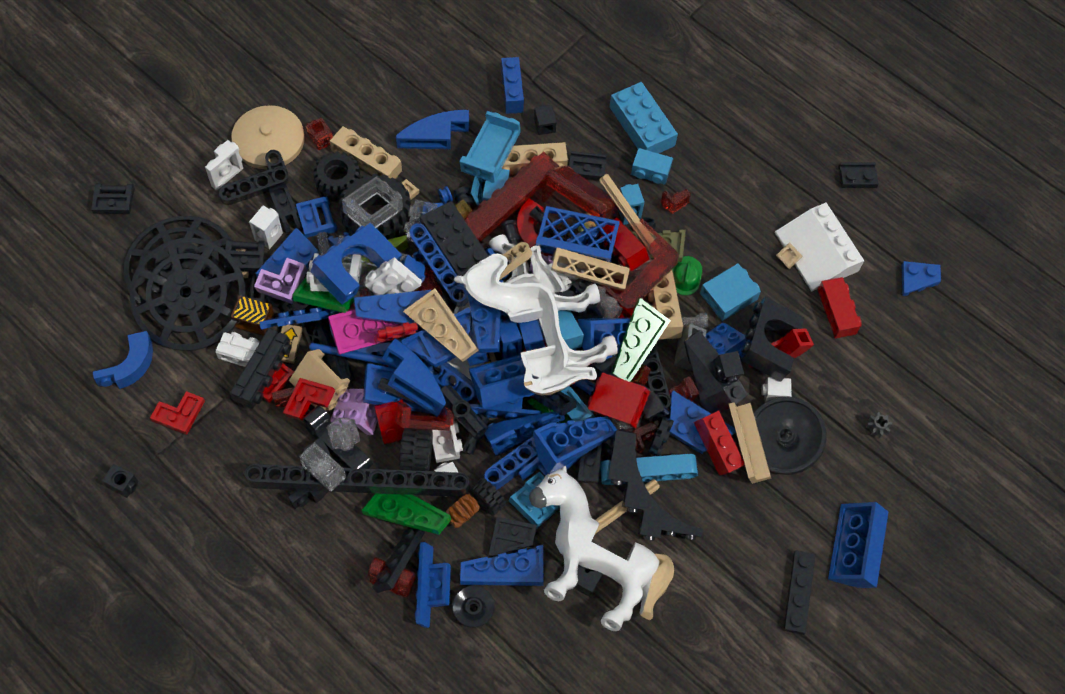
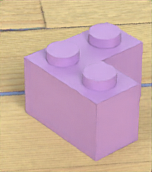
M286 258L280 275L261 269L254 287L257 292L294 304L295 301H293L292 294L305 277L306 265Z

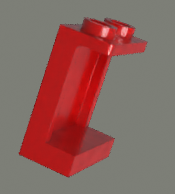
M602 372L601 377L596 381L594 395L588 401V410L594 414L598 413L636 428L650 391L644 386Z

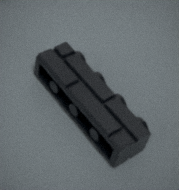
M268 328L231 390L232 400L244 404L251 409L256 404H260L263 399L264 389L270 387L274 372L280 370L282 366L281 360L284 355H288L291 351L292 345L287 335Z

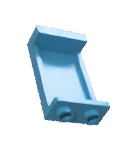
M487 111L485 114L486 121L467 156H462L460 167L461 172L495 183L520 134V122L513 118L501 116L496 112Z

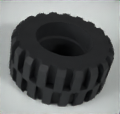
M372 174V176L364 175L361 179L356 178L353 180L352 184L349 183L341 193V199L339 200L341 222L345 231L350 236L355 234L359 227H365L369 223H372L387 240L400 237L403 231L405 232L411 222L410 194L405 189V186L401 182L398 183V180L392 177L390 179L387 175L383 174L382 176H378V174ZM371 205H383L390 208L378 214L362 211Z

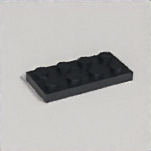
M452 201L419 217V221L426 227L457 276H464L472 266L489 257Z

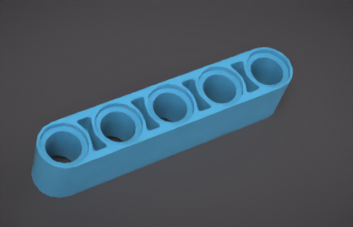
M694 454L636 458L643 482H649L652 479L656 481L690 479L698 476ZM609 460L602 461L600 464L601 482L604 485H614L611 484V480L606 479Z

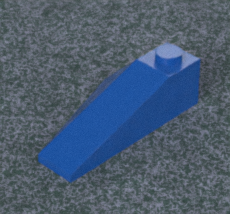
M553 411L501 421L497 424L492 423L488 425V430L484 436L495 456H498L531 438L534 430L555 421L561 422L565 420V417Z
M606 416L588 418L585 421L577 422L571 420L557 424V422L549 423L533 431L538 459L548 474H551L612 438L614 431L617 429L609 417Z

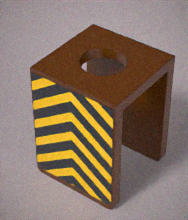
M239 296L231 314L233 319L239 320L235 328L262 336L265 335L268 328L261 329L260 321L272 319L275 316L272 304L244 296Z

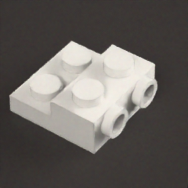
M228 140L216 148L214 151L216 158L209 161L207 166H205L211 187L216 191L243 169L239 147L234 142Z
M394 257L388 262H383L375 271H370L366 276L365 286L376 295L412 292L420 287L422 280Z

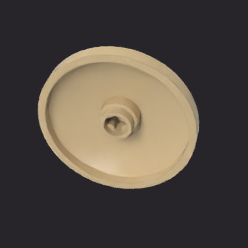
M261 106L246 112L238 119L232 130V142L239 147V155L242 161L258 169H267L265 155L270 150L279 151L285 165H287L299 155L305 140L303 126L298 117L291 111L279 106ZM271 157L269 162L277 163L278 158Z

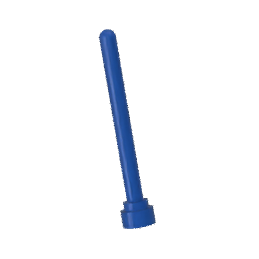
M317 343L309 345V349L312 351L320 349L323 353L388 365L390 368H395L382 360V356L357 351L339 355L337 347Z

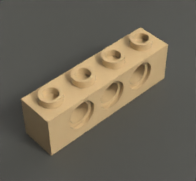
M343 126L330 140L332 152L339 151L340 154L345 152L347 156L351 155L357 161L359 168L370 175L378 174V176H382L383 174L387 175L390 179L392 177L396 179L402 172L401 161L397 156L388 154L382 147L375 146L367 138L357 135L352 129H347Z
M566 143L513 146L502 169L510 170V174L561 172L567 170Z
M672 267L649 268V275L645 277L646 287H649L650 290L648 291V301L652 302L653 308L671 320L659 339L681 338L683 323Z

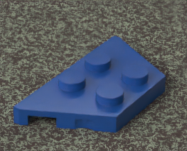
M295 228L256 272V277L258 278L261 269L280 275L286 258L303 263L308 269L310 260H313L314 253L319 254L318 250L299 229Z
M468 307L454 314V316L471 338V311ZM424 329L401 340L413 353L435 368L456 358L453 353Z
M672 391L670 394L669 418L674 422L669 431L670 435L697 452L705 453L707 449L694 422L711 413L677 392ZM725 422L731 436L736 433L735 428Z

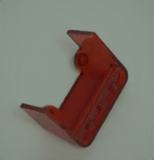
M562 165L549 170L543 176V203L557 191L592 216L611 220L617 218L619 208L612 198L574 172L570 166Z
M642 218L639 222L656 238L649 247L650 254L655 259L630 285L626 283L624 291L601 285L626 309L635 308L637 299L641 298L643 300L679 262L677 251ZM617 280L615 283L622 284V280Z

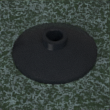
M465 587L454 598V615L461 624L467 627L483 626L493 616L495 608L493 597L482 587ZM473 605L478 608L475 612L470 610V607Z

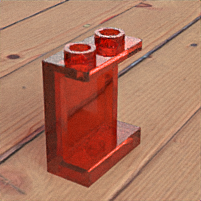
M397 402L395 422L401 428L450 431V426H453L454 414L451 413L449 408L444 406L438 417L411 415V407L408 404Z

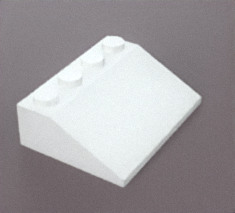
M827 203L808 210L775 231L783 247L790 242L803 256L794 265L811 292L819 288L821 281L840 277L844 278L858 272L864 262Z

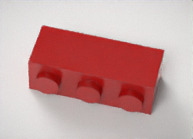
M620 221L612 255L618 257L622 266L630 268V271H633L649 261L650 258L646 247ZM606 225L602 229L606 234L614 231L615 226ZM606 240L601 242L604 247L608 246V249L610 248Z
M843 277L821 281L818 293L835 339L856 335L861 327V319L856 314L854 300L850 298L848 284L845 283Z
M719 411L694 422L719 476L730 473L745 465Z

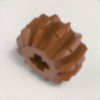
M466 494L446 510V513L452 519L449 523L458 528L474 516L480 508L476 499L470 494Z

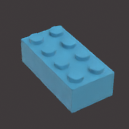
M642 82L611 95L610 109L637 149L641 148L659 154L675 146L678 133Z

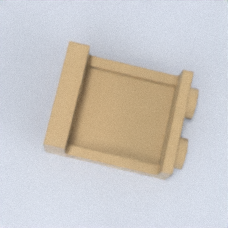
M317 349L307 352L289 381L295 387L299 378L333 387L336 391L328 408L322 407L325 411L332 410L337 405L338 398L346 392L350 380L348 378L340 379L321 360L324 353Z

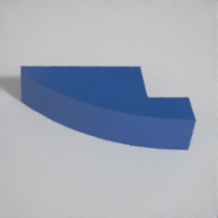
M469 110L442 112L411 124L396 135L397 148L451 149V131L469 132Z
M395 338L388 346L382 360L396 368L387 385L438 417L446 404L440 386L420 358Z

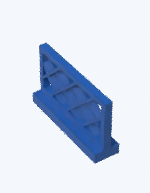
M546 206L536 246H540L541 252L553 255L558 247L611 263L620 221ZM549 213H554L560 219L551 223L548 215ZM573 217L578 223L569 227L565 220ZM592 221L596 227L588 231L584 223ZM563 222L567 229L558 233L554 226ZM606 225L615 226L614 231L606 234L602 227ZM581 226L585 233L576 237L572 230ZM550 228L555 234L551 238L543 237L544 232ZM599 230L604 237L595 241L591 234ZM569 232L574 239L570 242L563 241L561 236ZM588 236L592 243L584 246L579 240ZM606 240L610 245L609 251L600 249L598 244Z

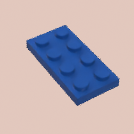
M374 364L366 365L364 403L381 405L393 401L397 402L402 399L405 410L432 414L418 404L378 388L380 379L386 378L390 380L396 368Z

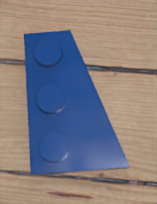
M321 307L309 309L310 312L306 313L305 309L293 311L294 314L289 315V311L277 313L278 317L260 321V328L266 329L277 325L278 327L295 322L303 323L328 318L330 311L329 309L321 310Z

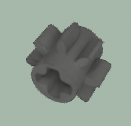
M878 412L875 417L872 415L869 417L870 423L867 424L866 428L870 429V435L874 434L881 438L883 433L885 435L889 434L892 422H889L888 415H880V412Z

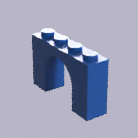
M372 223L365 227H359L355 234L346 236L339 245H333L323 256L319 255L312 261L313 265L310 272L342 305L357 295L360 284L343 267L342 259L352 254L362 255L370 259L378 268L385 261L388 262L394 257L400 261L402 254Z
M502 311V321H509L508 314ZM471 315V340L478 348ZM539 319L522 323L516 322L517 327L521 330L526 351L545 347ZM479 351L467 359L469 366L489 362L487 353H479Z

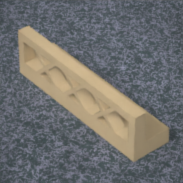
M558 247L553 253L552 271L622 291L626 288L630 268ZM557 262L563 263V264H566V265H569V266H567V267H565V268H562V267L557 266ZM575 267L580 268V269H584V270H587V271L584 272V273H580V272H578V271L576 270ZM594 273L605 275V277L597 278ZM612 278L622 280V284L615 283Z
M730 403L729 407L749 480L753 484L771 479L751 403L738 407L735 403Z

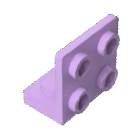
M347 389L337 400L338 403L332 414L331 422L337 426H356L366 435H373L378 422L374 406L378 405L363 402L364 389Z

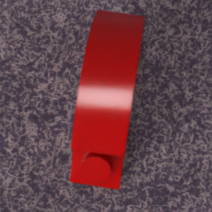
M529 198L518 213L517 232L521 236L520 243L526 242L531 248L536 246L538 235L534 230L537 221L529 213L536 206L542 212L544 208ZM541 252V254H543L544 256H552V257H553L552 254H547V253Z
M806 328L792 329L783 338L771 343L775 348L793 358L800 356L814 345Z

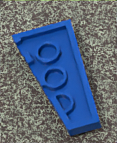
M467 291L479 353L499 352L502 310L480 303Z
M431 290L354 297L355 316L357 319L386 321L394 324L415 323L403 311Z
M543 545L529 550L526 548L520 549L515 553L498 554V556L492 558L483 557L461 562L460 585L543 586Z

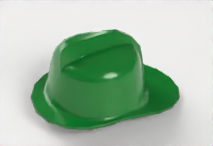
M684 256L682 262L675 261L672 272L676 292L681 295L695 293L701 281V263L696 258Z

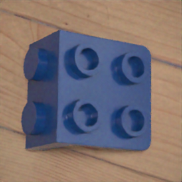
M721 323L706 333V339L719 355L738 351L741 360L743 353L741 348L746 342L744 334L726 323Z

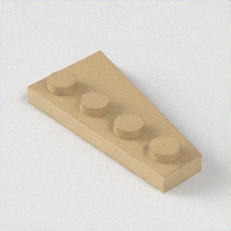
M435 288L403 311L462 362L479 351Z

